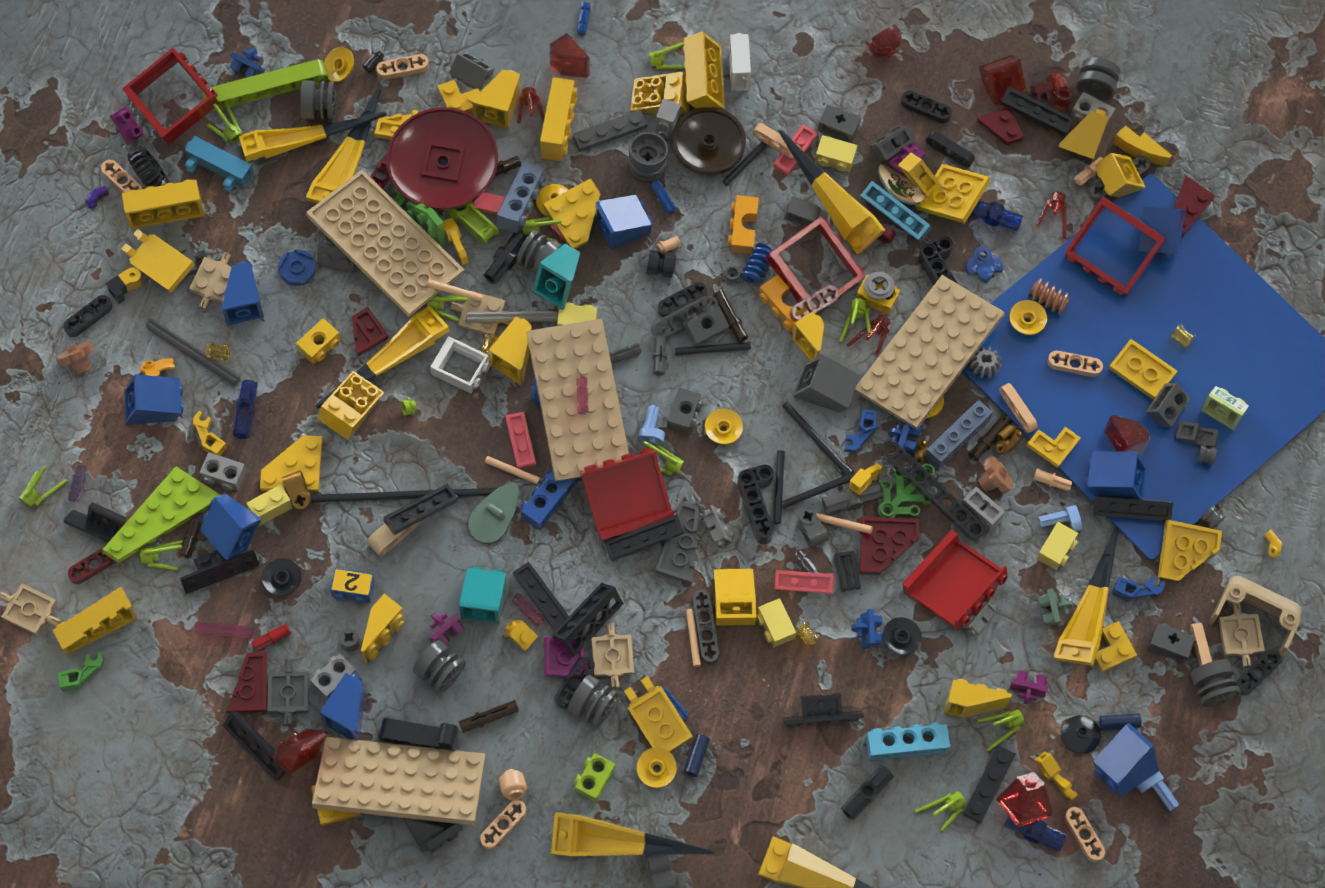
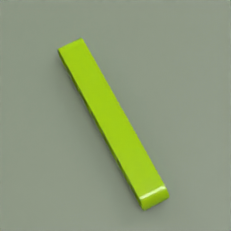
M318 59L213 86L212 88L218 94L216 99L220 103L218 107L221 110L225 109L228 105L233 107L301 89L302 81H315L316 85L321 84L322 81L328 80V74L323 60ZM202 91V97L204 100L205 98H207V96Z

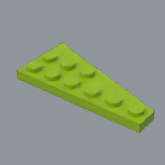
M176 466L102 549L103 553L120 563L138 552L141 547L156 541V538L168 534L191 520L192 516L207 510L212 499L221 495Z

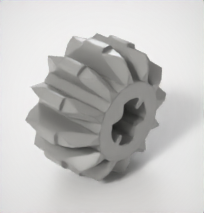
M983 346L980 347L979 351L970 360V369H974V375L980 373V378L986 375L989 379L992 374L995 376L998 374L1002 364L1000 363L1001 356H996L997 350L992 352L990 346L987 350Z

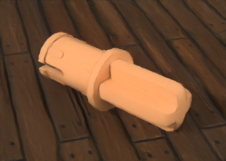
M1098 157L1092 164L1086 165L1085 169L1075 176V183L1082 186L1090 178H1095L1097 174L1095 164L1103 158Z
M1038 468L1033 478L1035 481L1049 485L1050 488L1053 486L1070 491L1072 481L1055 476L1056 473H1047Z

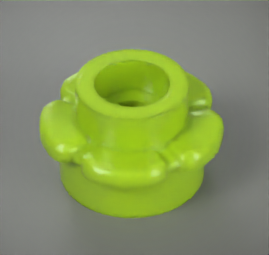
M406 398V400L401 401L403 414L405 416L414 415V411L417 410L414 400Z

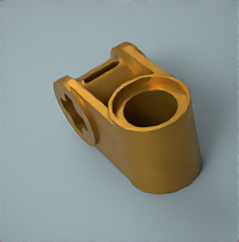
M301 470L283 476L282 482L293 506L297 509L306 508L311 502V495ZM299 495L302 498H306V500L303 502L304 504H302V502L297 501Z

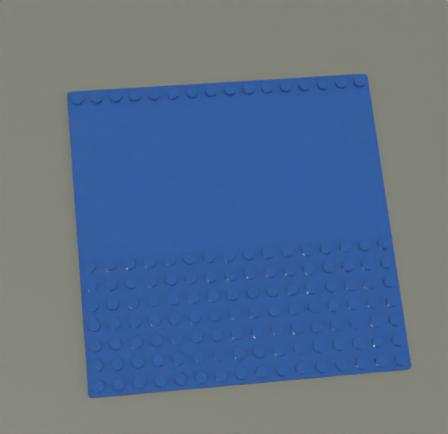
M1151 173L1142 179L1146 188L1120 197L1114 202V204L1142 222L1143 206L1174 209L1178 197ZM1108 209L1100 214L1075 250L1076 254L1125 287L1148 256L1144 255V251H1139L1141 231ZM1200 218L1181 237L1179 254H1174V258L1162 257V253H1157L1128 295L1123 293L1122 296L1113 290L1114 286L1109 282L1105 285L1097 279L1099 276L1094 272L1090 275L1082 269L1083 265L1078 261L1074 264L1067 259L1068 255L1065 253V250L1077 235L1076 233L990 303L1004 311L1005 314L982 344L985 350L990 346L992 352L997 350L996 356H1001L1000 363L1002 366L998 370V374L996 376L992 374L989 379L986 375L980 378V373L974 375V369H970V361L962 371L1003 413L1012 418V422L1030 440L1038 430L1055 440L1065 427L1081 437L1080 441L1058 469L1093 504L1095 495L1086 487V477L1089 476L1090 471L1088 460L1092 456V451L1138 452L1147 467L1143 499L1173 501L1171 520L1194 525L1209 508L1221 502L1325 411V338ZM1040 278H1042L1041 285L1049 282V289L1053 285L1055 286V292L1062 289V296L1069 293L1068 299L1070 301L1061 316L1058 315L1059 309L1052 312V306L1048 309L1045 308L1046 302L1041 305L1047 314V323L1041 332L1034 335H1024L1012 327L1009 319L1012 307L1023 300L1032 301L1033 295L1030 297L1028 295ZM1130 339L1177 370L1170 383H1178L1191 398L1187 403V407L1180 413L1172 427H1158L1146 413L1153 400L1108 369L1109 365ZM1062 351L1097 358L1102 362L1103 369L1099 376L1089 377L1053 370L1048 366L1047 360L1051 352ZM1055 357V363H1058V358ZM1077 360L1070 361L1072 367H1080V363ZM1094 364L1091 366L1093 371L1096 370V365ZM1007 383L1014 387L1038 424L1036 430L1030 433L1024 430L1002 398L999 390L1000 387ZM1215 386L1227 390L1230 395L1242 399L1249 405L1234 430L1201 411L1206 399ZM1180 421L1199 423V427L1219 430L1216 444L1217 452L1213 466L1205 462L1197 463L1200 447L1176 439ZM1106 516L1148 560L1152 561L1161 554L1165 521Z

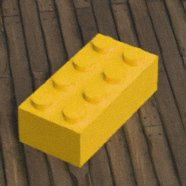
M703 31L685 37L683 51L685 53L684 67L686 69L687 102L696 109L714 107L725 110L721 46Z
M552 78L540 139L541 159L563 162L564 155L567 156L568 139L570 140L572 130L570 128L571 123L573 124L575 115L573 112L577 106L578 88H575L574 80Z
M184 180L180 183H167L164 186H150L142 190H129L122 193L125 215L131 230L204 216L197 180Z

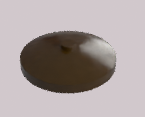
M703 107L688 112L678 121L673 132L672 145L679 162L690 171L701 175H718L731 170L739 163L745 151L746 135L739 120L731 113L719 108Z

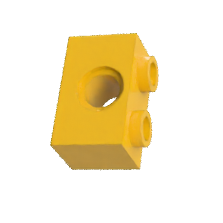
M322 318L296 342L297 350L314 365L317 361H322L330 349L338 346L340 335L333 326ZM317 341L324 342L321 345L315 344Z

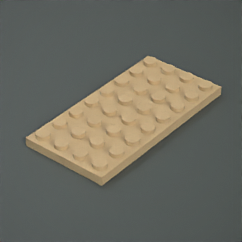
M360 170L306 212V216L408 317L441 292V290L427 287L428 279L449 285L464 273V269L363 170Z
M942 275L857 384L855 392L917 430L1004 317V311Z
M596 319L527 331L526 334L555 482L581 478L580 472L584 471V467L595 464L596 467L601 466L605 460L614 459V461L621 460L622 455L629 454L603 320Z
M326 737L312 808L475 825L485 754Z

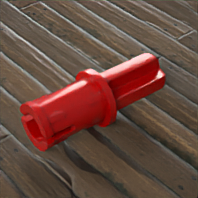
M285 623L271 632L268 630L267 634L253 640L251 643L255 651H260L271 644L275 645V642L291 635V632Z

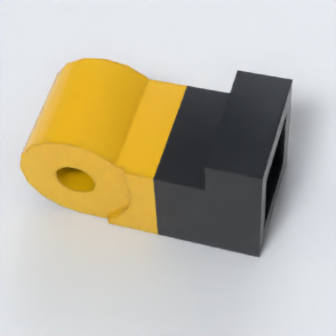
M129 268L106 283L108 292L120 304L125 300L124 295L127 292L137 289L142 285V276L137 268Z

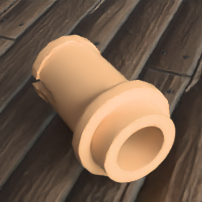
M674 236L666 241H659L656 244V249L664 255L670 250L679 248L681 243L679 238Z

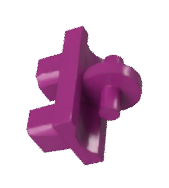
M126 106L110 115L116 126L115 130L120 132L127 144L132 143L143 135L141 127L137 125L131 111Z
M912 142L907 147H903L897 155L889 160V164L901 175L904 173L898 164L910 153L921 159L926 156V153L919 149L915 142Z
M443 612L440 616L433 613L431 617L434 621L429 626L432 629L437 625L439 627L427 638L431 642L441 640L444 644H447L450 639L444 632L449 628L455 636L464 629L459 621L461 617L456 613L443 622L448 617L446 613Z
M1018 670L1011 682L1010 689L1018 691L1017 696L1024 698L1023 704L1027 705L1029 699L1037 701L1038 696L1045 697L1049 687L1046 686V676L1036 675L1034 682L1027 681L1028 672Z

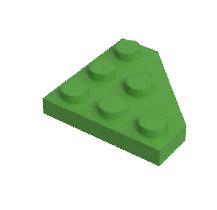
M410 201L406 203V213L445 249L444 222L430 207L427 209L422 203L417 205Z

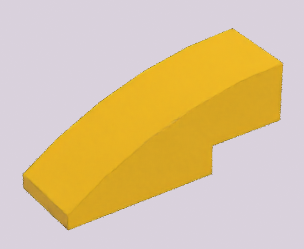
M1127 126L1116 134L1113 144L1136 158L1139 156L1146 157L1152 164L1167 166L1172 157L1169 152L1145 132L1139 137Z

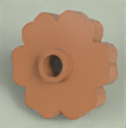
M90 341L79 345H72L64 353L58 355L56 360L60 366L70 364L73 371H76L77 374L83 373L91 368L87 354L93 352L94 347Z
M990 456L987 458L985 463H983L986 472L981 474V477L978 479L981 487L985 491L999 488L1002 493L1012 490L1013 482L1008 475L1007 469L995 457Z

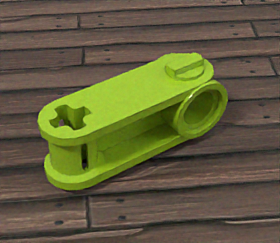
M472 203L459 207L463 208V211H457L456 209L458 208L448 210V215L483 245H487L494 235L499 234L498 228L476 209Z

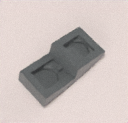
M1180 421L1176 439L1198 447L1201 444L1206 445L1207 448L1216 447L1219 430L1199 427V423Z

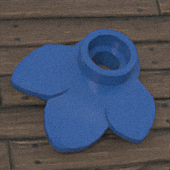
M980 246L975 249L973 257L968 260L966 270L968 274L977 272L980 279L987 283L992 278L994 271H1003V263L998 256L991 253L988 247ZM980 252H984L986 257L982 258Z

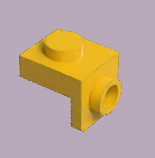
M512 620L505 627L506 631L503 633L505 637H509L523 651H526L538 637L522 620Z

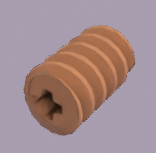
M1040 278L1034 284L1028 297L1033 295L1032 301H1036L1039 298L1040 305L1046 302L1045 308L1048 309L1052 306V312L1059 309L1058 315L1061 316L1070 301L1068 299L1069 293L1062 296V289L1055 292L1054 285L1049 289V282L1041 285L1042 278Z

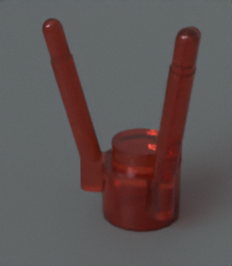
M533 87L523 88L521 91L522 97L519 98L517 123H521L523 105L525 104L529 107V114L532 117L533 105L535 103L544 123L545 115L539 96L536 95V89Z
M1055 191L1052 193L1051 198L1047 199L1046 206L1036 223V227H1039L1050 206L1054 210V215H1057V212L1062 209L1063 238H1066L1067 203L1065 202L1066 195L1063 192Z
M878 315L875 320L870 322L872 330L866 337V340H869L874 333H882L876 350L877 355L880 353L886 335L890 331L888 327L891 322L884 315ZM867 327L857 334L847 346L850 347L867 332Z

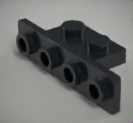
M93 502L88 507L87 515L72 510L64 518L65 524L106 542H109L127 521V517Z
M253 549L229 560H226L216 550L193 559L198 571L181 577L180 581L185 593L189 594L259 566V562Z
M840 692L801 696L802 716L783 717V723L788 725V727H798L800 723L819 725V722L827 721L829 724L839 723V720L847 719L848 722L859 721V718H864V713L861 710L842 712Z

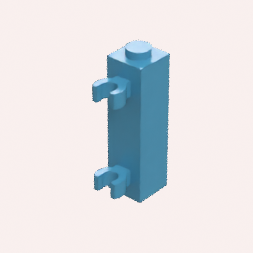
M196 136L185 146L188 159L185 163L186 171L193 174L197 165H200L226 178L223 182L224 190L230 193L234 189L235 184L245 187L253 175L252 164Z

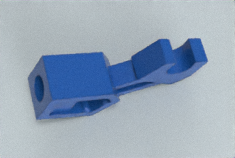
M862 410L859 426L860 433L858 435L846 436L845 442H851L852 445H845L844 452L855 453L859 451L860 446L872 433H875L877 411ZM864 423L872 424V426L865 428Z
M1119 577L1112 594L1128 602L1136 598L1157 597L1162 593L1165 582L1161 581L1159 587H1155L1153 585L1155 578L1151 577L1143 587H1138L1136 582ZM1125 588H1129L1134 592L1132 594L1125 592Z

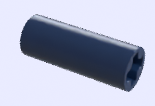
M1140 713L1099 716L1100 730H1118L1128 723L1135 729L1142 726Z
M696 734L683 771L685 774L692 777L698 776L710 742V738L707 736Z

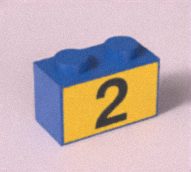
M335 568L330 589L332 597L340 601L350 599L360 604L365 602L371 603L375 583L374 574Z

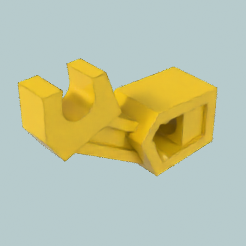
M452 217L444 220L446 239L449 243L453 242L461 264L469 263L466 251L460 241L461 234L457 224Z
M198 411L193 417V426L198 431L203 450L221 456L227 449L226 443L212 432H207L212 420L208 416L206 420L201 421L200 419L204 415L201 411ZM210 440L215 442L211 447L207 445Z
M875 463V465L866 470L860 468L850 480L849 489L861 495L871 485L872 481L876 482L879 474L882 475L884 473V466Z
M1043 752L1034 759L1042 775L1048 780H1052L1066 798L1072 800L1077 796L1076 791L1070 788L1072 784L1059 775L1061 769L1052 754Z

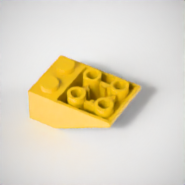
M684 72L634 79L630 111L641 110L642 113L657 115L663 99H667L681 104L680 115L687 114L690 104L686 100V74Z
M352 371L323 403L317 419L348 440L360 427L384 392Z
M714 569L716 626L755 625L756 598L753 569Z
M386 594L381 596L370 611L361 647L365 664L369 660L373 661L379 653L378 650L382 646H386L390 642L392 634L395 631L401 630L405 624L403 608Z
M953 679L948 691L944 714L966 718L1005 709L1012 694L1007 693L1008 691L1005 689L997 688L994 690L984 684L974 685L964 679Z

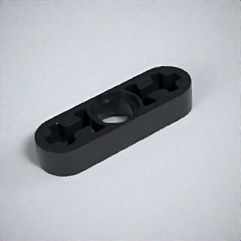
M906 91L902 95L901 104L908 110L939 123H947L951 118V108L943 103L914 91ZM923 104H929L931 106V109L924 110L921 106ZM942 112H946L944 116L940 115Z
M931 131L925 139L929 146L964 167H970L975 160V156L970 151L936 131Z
M696 282L661 300L658 304V314L661 317H665L706 296V285ZM695 290H702V294L695 293ZM680 296H684L688 301L685 304H680L677 299ZM663 306L670 307L669 311L663 310Z
M100 295L68 318L63 325L66 334L70 337H77L108 314L112 309L110 298L106 295ZM101 302L104 303V304L106 303L107 306H106V307L100 306V303H101ZM87 312L93 313V317L90 320L83 319V315ZM70 325L76 326V329H75V330L70 329L69 326H70Z
M1274 650L1267 651L1237 680L1238 684L1236 686H1239L1241 690L1240 695L1250 694L1280 665L1281 656L1278 652ZM1274 657L1275 661L1266 667L1265 664L1269 658ZM1253 669H1261L1263 677H1256L1253 674ZM1250 678L1252 681L1247 688L1243 689L1241 687L1242 683L1244 684Z
M582 656L577 659L555 695L554 701L558 707L567 709L573 696L569 693L566 698L569 700L568 703L561 705L562 700L560 697H565L568 691H565V688L574 693L577 689L570 686L571 678L577 677L581 683L587 675L592 674L595 663L591 658ZM588 661L587 665L589 666V668H588V669H583V671H582V673H581V674H584L585 676L582 677L581 675L576 674V673H575L576 670H577L578 672H581V670H582V668H583V666L581 665V663Z

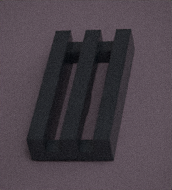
M854 551L835 553L834 557L841 592L861 589ZM847 556H850L855 584H852ZM840 557L843 558L848 585L844 583Z

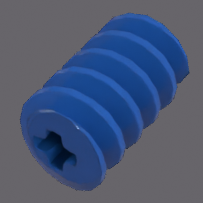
M763 243L756 244L749 260L746 262V266L743 268V272L740 274L741 279L751 284L763 283L762 278L766 277L765 272H768V266H771L765 259L772 252L769 246Z

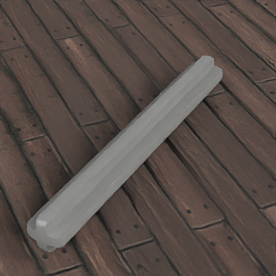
M467 312L466 323H511L516 316L520 319H526L528 322H557L558 312Z

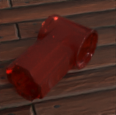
M1058 71L1052 72L1047 76L1046 80L1047 82H1052L1053 90L1051 92L1054 97V106L1060 110H1065L1070 105L1072 91L1067 87L1062 73Z

